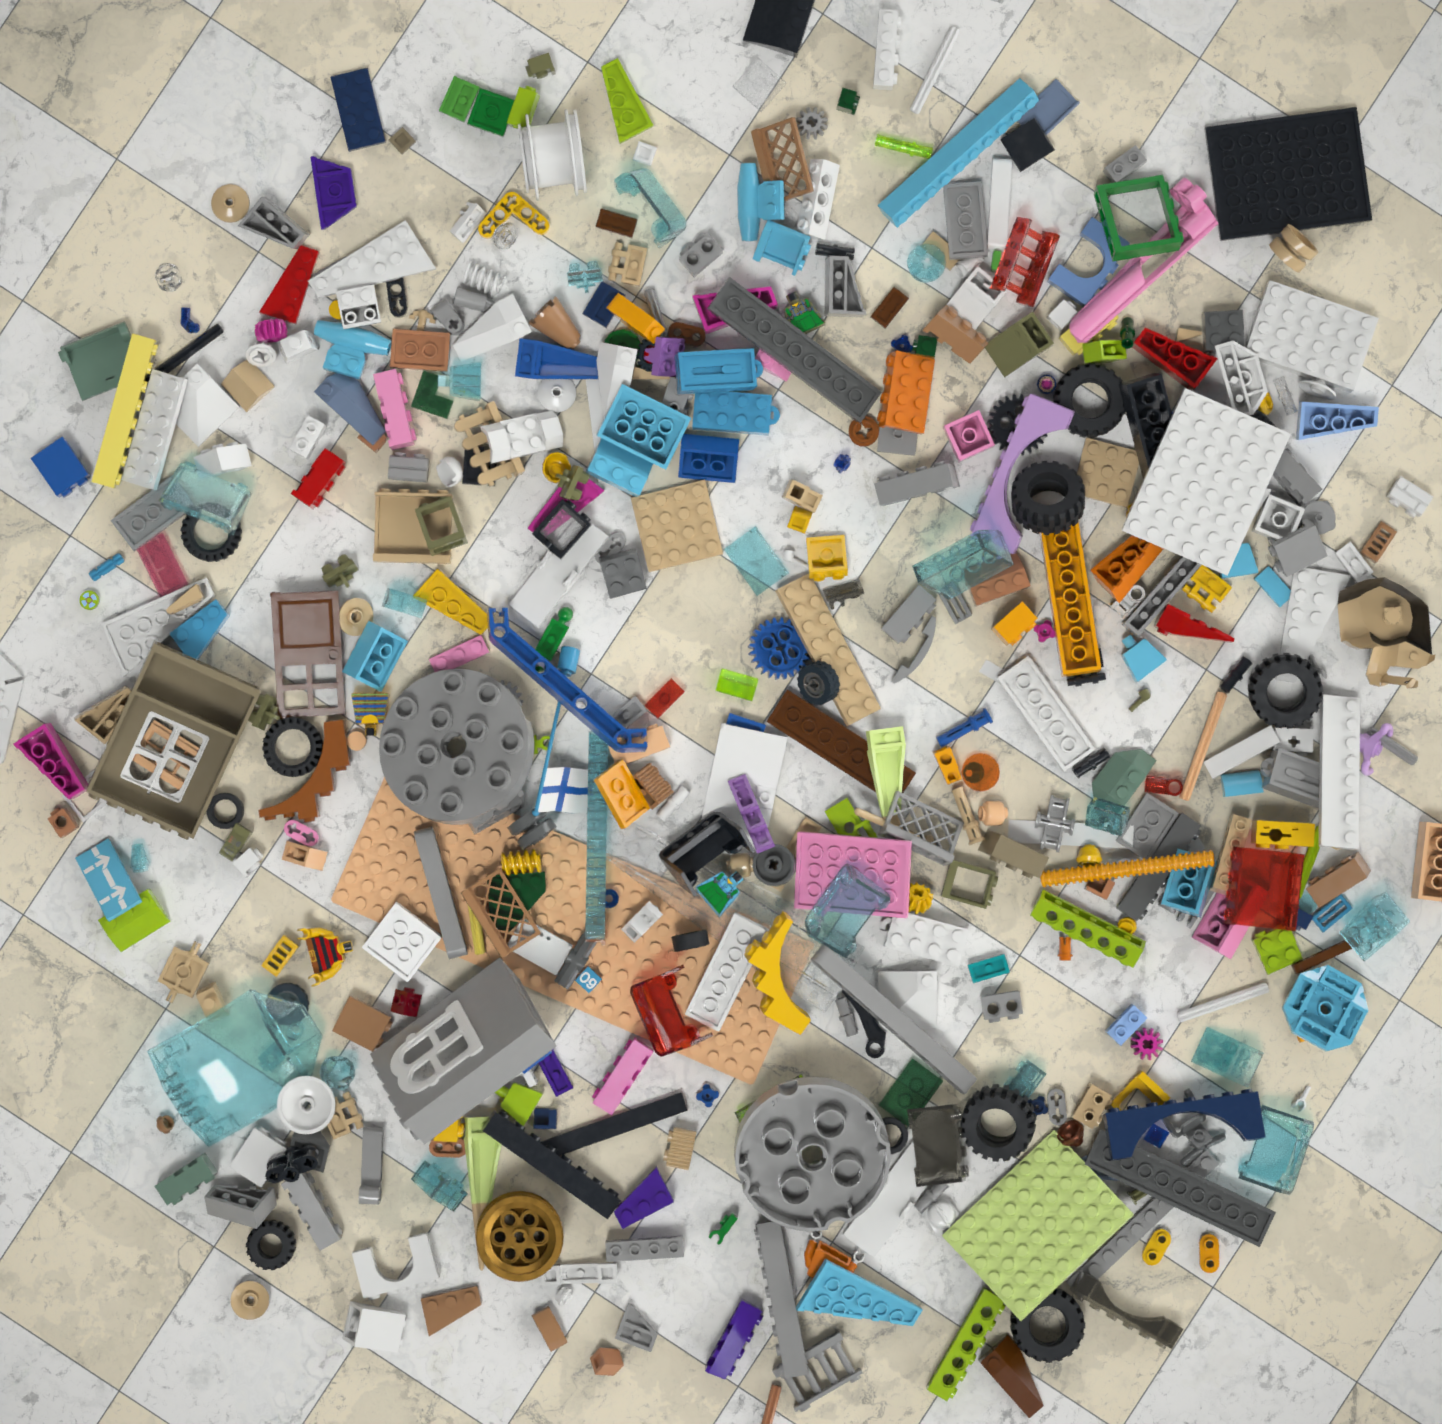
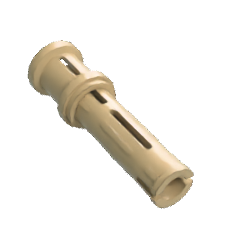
M963 786L952 790L964 822L963 830H966L969 838L968 844L972 845L985 840L978 827L979 822L974 819ZM960 798H962L967 814H965Z

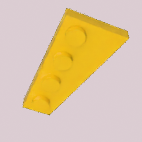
M439 569L412 596L414 599L421 601L480 635L488 629L487 613Z

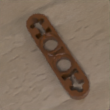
M1359 934L1354 935L1292 964V969L1295 974H1299L1363 944V941Z

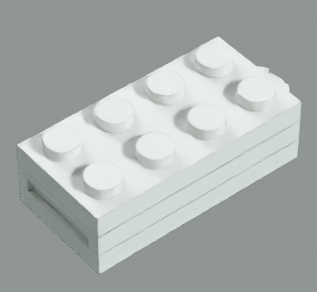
M908 913V918L891 917L884 919L880 924V932L886 936L884 947L957 967L960 966L969 929ZM889 923V928H888V930L886 931V930H885L886 925Z

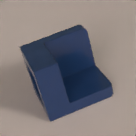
M535 1108L533 1129H557V1109Z

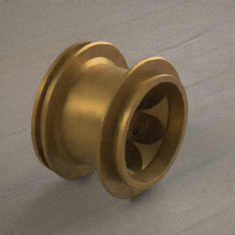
M513 1191L500 1195L486 1206L477 1223L476 1246L481 1260L492 1273L509 1281L524 1282L542 1276L556 1263L563 1247V1228L558 1213L546 1199L531 1192ZM508 1214L515 1217V1222L511 1225L504 1222V1218ZM532 1214L535 1218L534 1222L526 1224L523 1220L525 1215ZM499 1231L506 1235L505 1240L502 1242L496 1241L494 1237ZM536 1231H542L545 1234L542 1241L534 1239L533 1235ZM523 1232L525 1239L522 1242H517L516 1236H514L515 1233ZM527 1248H532L535 1251V1255L532 1258L524 1256V1251ZM506 1249H514L516 1252L515 1256L510 1259L505 1257L504 1252Z

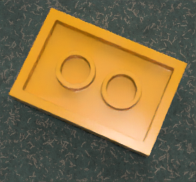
M623 759L615 762L594 779L621 829L627 828L650 809Z

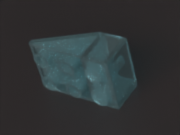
M1387 892L1375 896L1340 931V934L1360 958L1366 961L1394 938L1410 920Z
M1207 1027L1191 1062L1248 1088L1264 1053Z

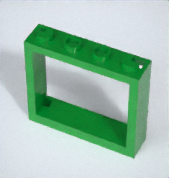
M1163 175L1096 185L1094 198L1112 262L1179 251L1184 241L1183 233L1179 232L1178 216L1174 215V202L1172 198H1169V185L1164 180ZM1157 188L1171 238L1121 246L1107 196Z

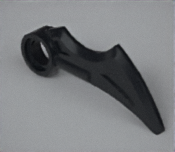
M842 990V993L851 1002L862 1022L869 1041L865 1048L867 1055L871 1058L881 1057L885 1052L886 1032L879 1027L876 1018ZM878 1043L881 1050L878 1054H873L870 1051L871 1044Z

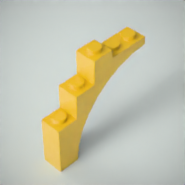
M782 911L774 919L770 930L765 932L762 941L759 942L754 939L746 947L744 956L749 963L760 968L754 973L752 982L756 989L767 994L761 1000L759 1006L763 1014L801 1035L810 1023L811 1018L806 1011L797 1006L787 995L781 980V948L785 936L793 923L789 914Z

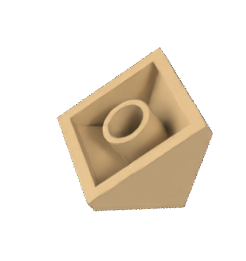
M247 360L233 368L221 383L246 412L275 387L255 365H252Z

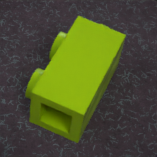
M525 86V88L519 87L507 121L510 127L518 129V124H521V127H526V114H528L529 124L531 125L540 98L535 88Z

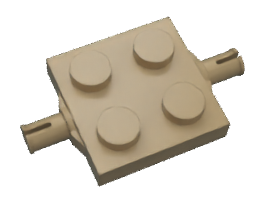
M194 941L190 951H184L174 946L158 979V982L170 989L165 999L166 1001L173 1003L177 993L193 998L210 964L196 955L202 944Z

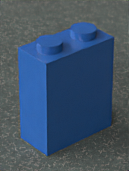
M64 437L59 438L31 458L55 495L59 498L69 496L73 492V488L85 485L89 481L88 478L91 477Z

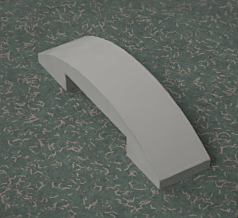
M934 616L930 618L922 631V634L927 636V639L910 667L907 668L901 665L892 679V683L895 684L906 678L925 658L934 638L936 618Z

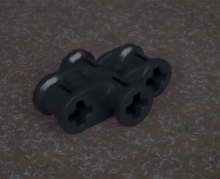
M307 1145L302 1148L296 1146L287 1148L285 1155L275 1157L267 1162L266 1180L274 1184L283 1180L287 1182L297 1181L301 1173L317 1167L318 1148L314 1145Z

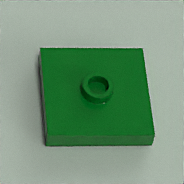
M480 88L467 125L504 137L514 100Z

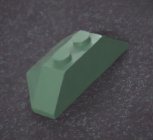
M1142 749L1115 752L1092 782L1095 811L1111 822L1146 778L1157 760Z

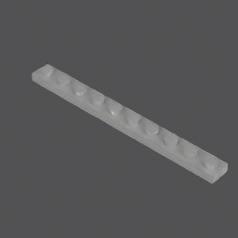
M1205 1149L1185 1169L1205 1178L1219 1163ZM1153 1198L1066 1282L1081 1296L1174 1207Z

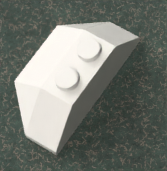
M1235 341L1216 345L1215 349L1232 409L1249 416L1253 415L1268 392L1258 355Z

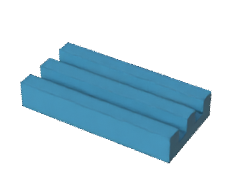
M1340 894L1313 915L1312 921L1324 933L1353 908ZM1338 900L1342 901L1318 921L1317 918ZM1345 905L1347 907L1323 927L1322 923L1342 906Z

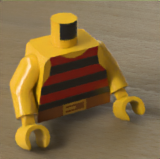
M320 927L297 929V931L303 932V937L297 939L306 940L314 974L308 977V979L314 978L316 980V983L311 986L315 987L321 982L333 978L342 968V962H345L343 954L353 951L351 940L340 943L338 935L335 936L332 931Z

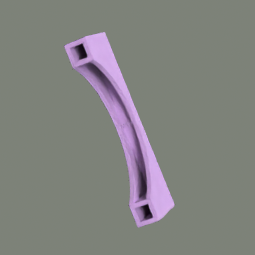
M1035 394L1026 396L1022 406L1024 410L1022 414H1018L1015 420L1016 429L1014 432L1011 431L1008 437L1007 450L1004 449L1000 456V460H1002L999 468L996 467L992 478L995 479L993 484L987 487L985 503L982 502L979 506L977 513L980 515L978 520H974L970 528L972 537L1011 554L1016 553L1023 537L1012 520L1007 502V485L1012 467L1022 451L1031 442L1047 433L1068 429L1075 411Z

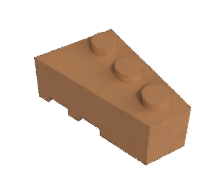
M947 305L923 329L926 333L930 331L938 337L937 341L941 344L943 342L949 344L952 347L951 351L969 364L989 344L982 333H977L969 321L963 320L958 316V312L953 307Z
M1359 852L1345 857L1336 867L1334 865L1324 871L1325 874L1320 878L1316 876L1308 881L1309 885L1306 890L1319 908L1368 877L1371 869Z

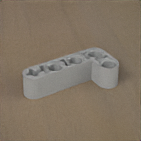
M363 1127L359 1204L379 1205L381 1202L383 1128Z

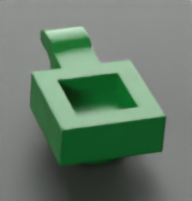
M732 1212L729 1216L726 1214L720 1221L722 1225L720 1229L711 1231L709 1238L711 1239L714 1234H718L720 1239L717 1241V1244H721L724 1236L737 1221L738 1217Z

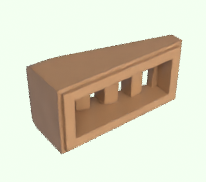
M1381 521L1359 553L1373 563H1377L1397 531ZM1381 528L1390 533L1389 537L1380 532ZM1377 534L1386 540L1385 543L1376 538ZM1375 541L1382 547L1379 549L1372 542ZM1371 547L1378 553L1375 555L1374 553L1369 551L1368 548Z

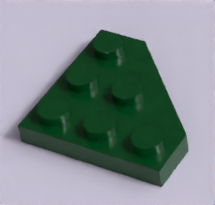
M545 872L518 873V875L510 874V876L504 874L527 911L546 892ZM496 875L492 877L490 886L501 888L503 883L501 876ZM490 888L488 899L498 901L501 890ZM503 891L501 902L512 904L513 895L510 892ZM489 902V914L495 915L497 903ZM500 904L498 916L509 918L511 907ZM513 907L511 919L521 920L523 911ZM490 916L491 920L494 922L495 917ZM497 918L496 928L506 931L508 920ZM510 921L508 932H510L518 922Z

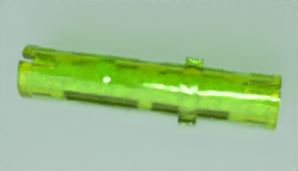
M877 134L875 146L910 154L909 156L911 157L919 156L930 159L932 155V147L922 146L914 141L911 143Z

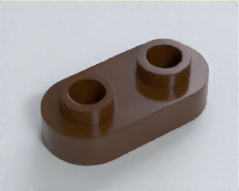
M675 322L668 329L669 338L685 339L684 344L698 347L706 339V334L700 327ZM676 329H679L681 331V335L676 336L674 334V331ZM694 334H698L700 339L695 341L692 337Z

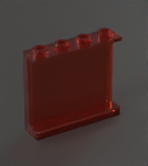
M1233 846V851L1230 855L1232 861L1231 870L1228 873L1229 888L1226 892L1227 905L1224 911L1225 923L1296 931L1305 854Z

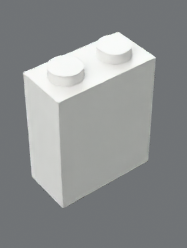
M256 1126L229 1167L262 1188L267 1181L265 1177L267 1162L270 1159L284 1155L289 1147L285 1145L287 1142L280 1137L275 1139L269 1135L270 1131L263 1126H260V1128Z

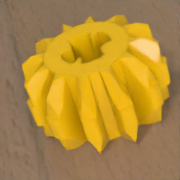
M916 882L913 885L910 883L908 913L914 911L916 915L919 912L924 914L931 907L933 894L930 893V888H925V884L919 885Z

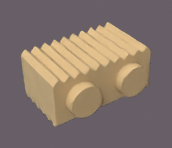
M674 1127L673 1131L669 1130L667 1142H671L669 1150L665 1149L663 1161H667L666 1166L689 1170L697 1131Z

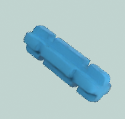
M117 553L112 557L113 559H108L99 565L98 569L90 571L89 576L91 579L97 581L101 578V575H106L115 569L116 565L119 566L124 563L122 555Z

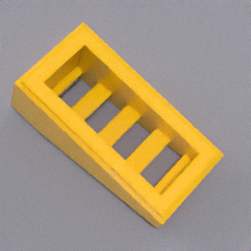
M283 935L261 966L277 977L300 946L286 935ZM285 943L287 946H289L291 948V951H288L286 948H284L282 944ZM278 949L287 954L286 958L277 952ZM274 955H276V956H277L278 958H280L283 962L280 964L278 961H276V960H275L274 958H272V957H273ZM269 961L274 963L279 968L277 970L274 969L272 966L268 964Z

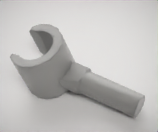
M1313 654L1310 655L1309 659L1318 674H1322L1326 679V672L1319 668Z

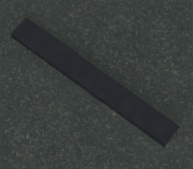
M680 1092L541 1141V1143L545 1146L547 1143L557 1149L555 1153L560 1156L688 1110L683 1095Z

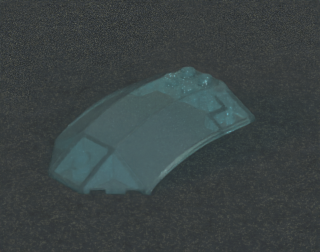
M249 989L216 1012L152 1047L147 1052L164 1091L183 1121L209 1147L277 1108L278 1096L282 1088L289 1081L301 1076H312L323 1035L303 1003L284 1000L282 997L271 994L265 995L256 992V990Z

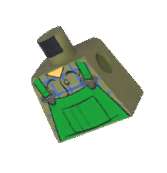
M796 291L786 296L790 305L783 310L787 321L805 334L825 326L824 319L809 298L800 301Z

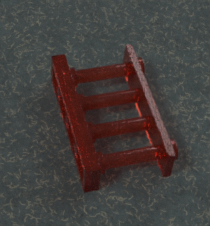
M1017 217L990 289L1002 292L1008 289L1018 295L1016 303L1034 307L1060 235L1042 231V234L1029 228L1032 222L1031 219ZM1026 235L1039 241L1035 252L1023 246ZM1020 253L1032 259L1028 270L1016 264ZM1013 271L1025 277L1021 287L1009 282Z

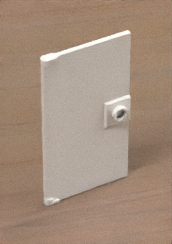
M721 723L701 820L713 812H721L743 829L755 849L728 781L746 774L768 828L788 737ZM743 847L738 853H749L750 857L754 858L756 849L754 853H751Z

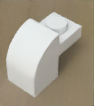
M649 901L621 930L635 943L663 914L657 906Z

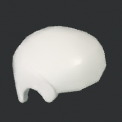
M445 457L439 460L441 463L436 466L441 482L446 487L458 484L463 477V469L460 462L454 457Z

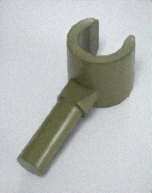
M1147 688L1138 693L1141 699L1137 700L1129 708L1131 712L1151 697Z

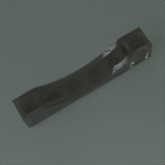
M1082 1269L1070 1288L1071 1292L1074 1293L1073 1297L1081 1302L1084 1300L1088 1301L1091 1308L1096 1311L1104 1310L1107 1312V1317L1114 1321L1118 1318L1123 1321V1326L1130 1330L1133 1328L1139 1330V1335L1148 1340L1150 1337L1155 1339V1344L1164 1349L1166 1346L1172 1349L1183 1331L1179 1324L1165 1316L1140 1317L1121 1310L1110 1301L1098 1278Z

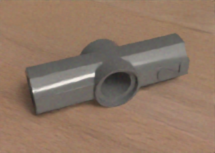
M586 932L581 935L575 948H572L564 961V966L554 980L566 989L571 987L577 974L582 971L589 959L588 956L597 943L586 942Z

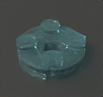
M923 244L910 252L907 266L912 277L917 281L928 283L935 281L944 273L946 260L945 254L940 248L932 244ZM929 258L932 265L926 269L922 260Z

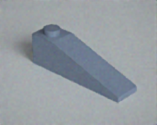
M335 373L327 377L314 391L317 396L372 445L386 432L360 382L356 378Z

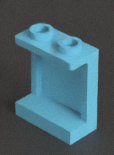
M768 220L761 234L753 260L760 262L762 257L793 269L792 275L795 276L798 270L802 271L806 261L803 260V256H807L810 251L811 245L808 243L811 237Z

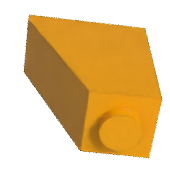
M619 293L607 306V309L625 326L653 344L656 341V337H659L665 330L653 317Z

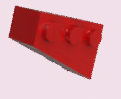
M325 448L312 464L308 474L303 476L297 490L293 489L290 494L313 510L315 507L319 508L324 501L323 495L325 492H330L335 485L333 481L336 476L340 477L346 469L344 466L346 462Z

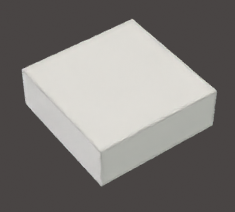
M639 141L633 161L651 166L657 147Z

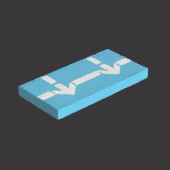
M109 838L75 858L109 922L142 902Z

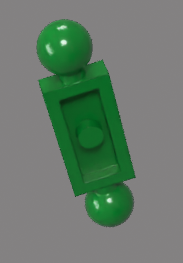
M562 607L558 611V621L552 618L535 649L545 659L550 661L553 659L569 629L568 626L564 625L565 622H569L573 618V611L569 607ZM541 666L535 667L538 673L544 670Z

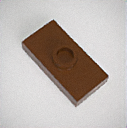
M600 209L595 227L633 238L638 219Z
M893 287L870 318L886 329L909 298Z

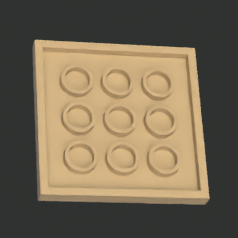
M705 480L631 498L649 572L723 555Z

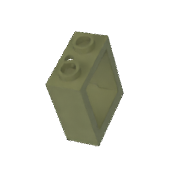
M451 496L440 497L436 502L424 503L415 509L432 556L468 543ZM450 507L458 532L431 541L423 516Z
M953 860L948 867L941 897L986 909L987 905L991 906L993 895L990 893L992 887L997 885L998 876H995V871ZM958 867L989 875L982 903L950 894Z

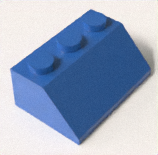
M683 434L678 478L735 483L739 439Z

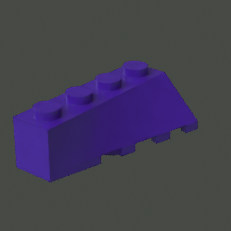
M741 1298L705 1365V1372L722 1379L732 1376L736 1368L734 1366L736 1359L740 1360L745 1352V1349H743L745 1342L749 1343L754 1335L752 1330L755 1324L759 1326L764 1316L761 1314V1308Z

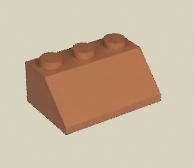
M1017 552L962 571L975 607L1031 586Z

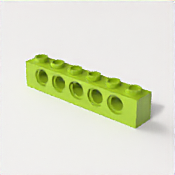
M1044 889L1036 900L1030 914L1036 921L1046 923L1054 930L1061 931L1070 938L1085 943L1089 948H1095L1105 956L1119 960L1125 966L1134 968L1145 947L1146 941ZM1066 920H1072L1074 923H1069Z
M985 1287L982 1288L926 1386L928 1391L945 1401H948L949 1398L953 1399L958 1390L956 1385L959 1381L962 1382L964 1380L968 1364L972 1365L977 1357L975 1354L978 1347H983L987 1339L984 1336L987 1331H992L996 1324V1321H994L996 1315H1000L1006 1306L994 1292ZM990 1307L992 1310L991 1314L983 1316L981 1314L982 1308ZM976 1323L982 1325L979 1333H974L971 1330L972 1326ZM966 1340L972 1342V1347L968 1350L962 1348V1343ZM956 1357L963 1359L962 1364L958 1367L952 1364L953 1359ZM951 1374L953 1376L952 1382L944 1383L943 1376Z

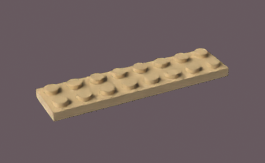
M809 573L775 590L812 662L824 661L835 669L839 677L840 690L837 693V697L833 699V702L846 726L880 710L881 708L817 586L813 579H809Z

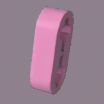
M290 820L284 826L286 835L306 846H314L319 840V835L315 830L299 821ZM294 823L297 824L296 828L301 831L300 834L297 832L289 833L290 829L288 826ZM303 832L306 834H311L312 832L313 838H315L314 842L310 841L307 843V838L302 836Z

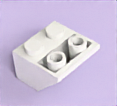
M374 284L336 291L343 330L381 323Z

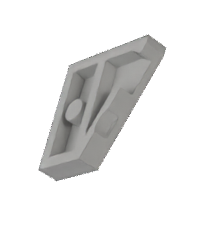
M628 1303L615 1339L651 1352L658 1333L632 1304Z

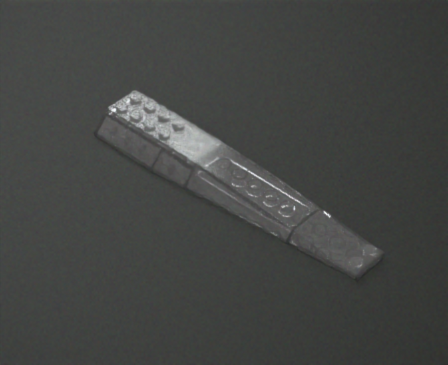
M596 802L592 803L573 834L588 843L593 850L646 887L702 930L706 929L707 933L719 942L735 912L768 929L772 927L774 919L782 911L789 914L793 923L785 936L780 955V975L783 986L825 1013L841 988L816 967L810 959L822 945H825L851 968H854L865 948L806 910L794 908L793 903L746 879L736 886L740 891L739 896L723 915L718 917L695 889L696 886L722 871L727 877L731 876V872H727V869L709 862L696 872L698 880L693 889L697 895L693 897L680 886L659 858L660 851L672 843V841L634 822L627 828L621 829L612 812ZM752 965V967H753L754 969H756V970H759V969H760V968H758V967Z

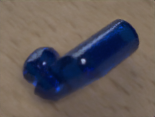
M181 308V326L188 333H198L200 330L199 324L194 323L190 319L191 308Z

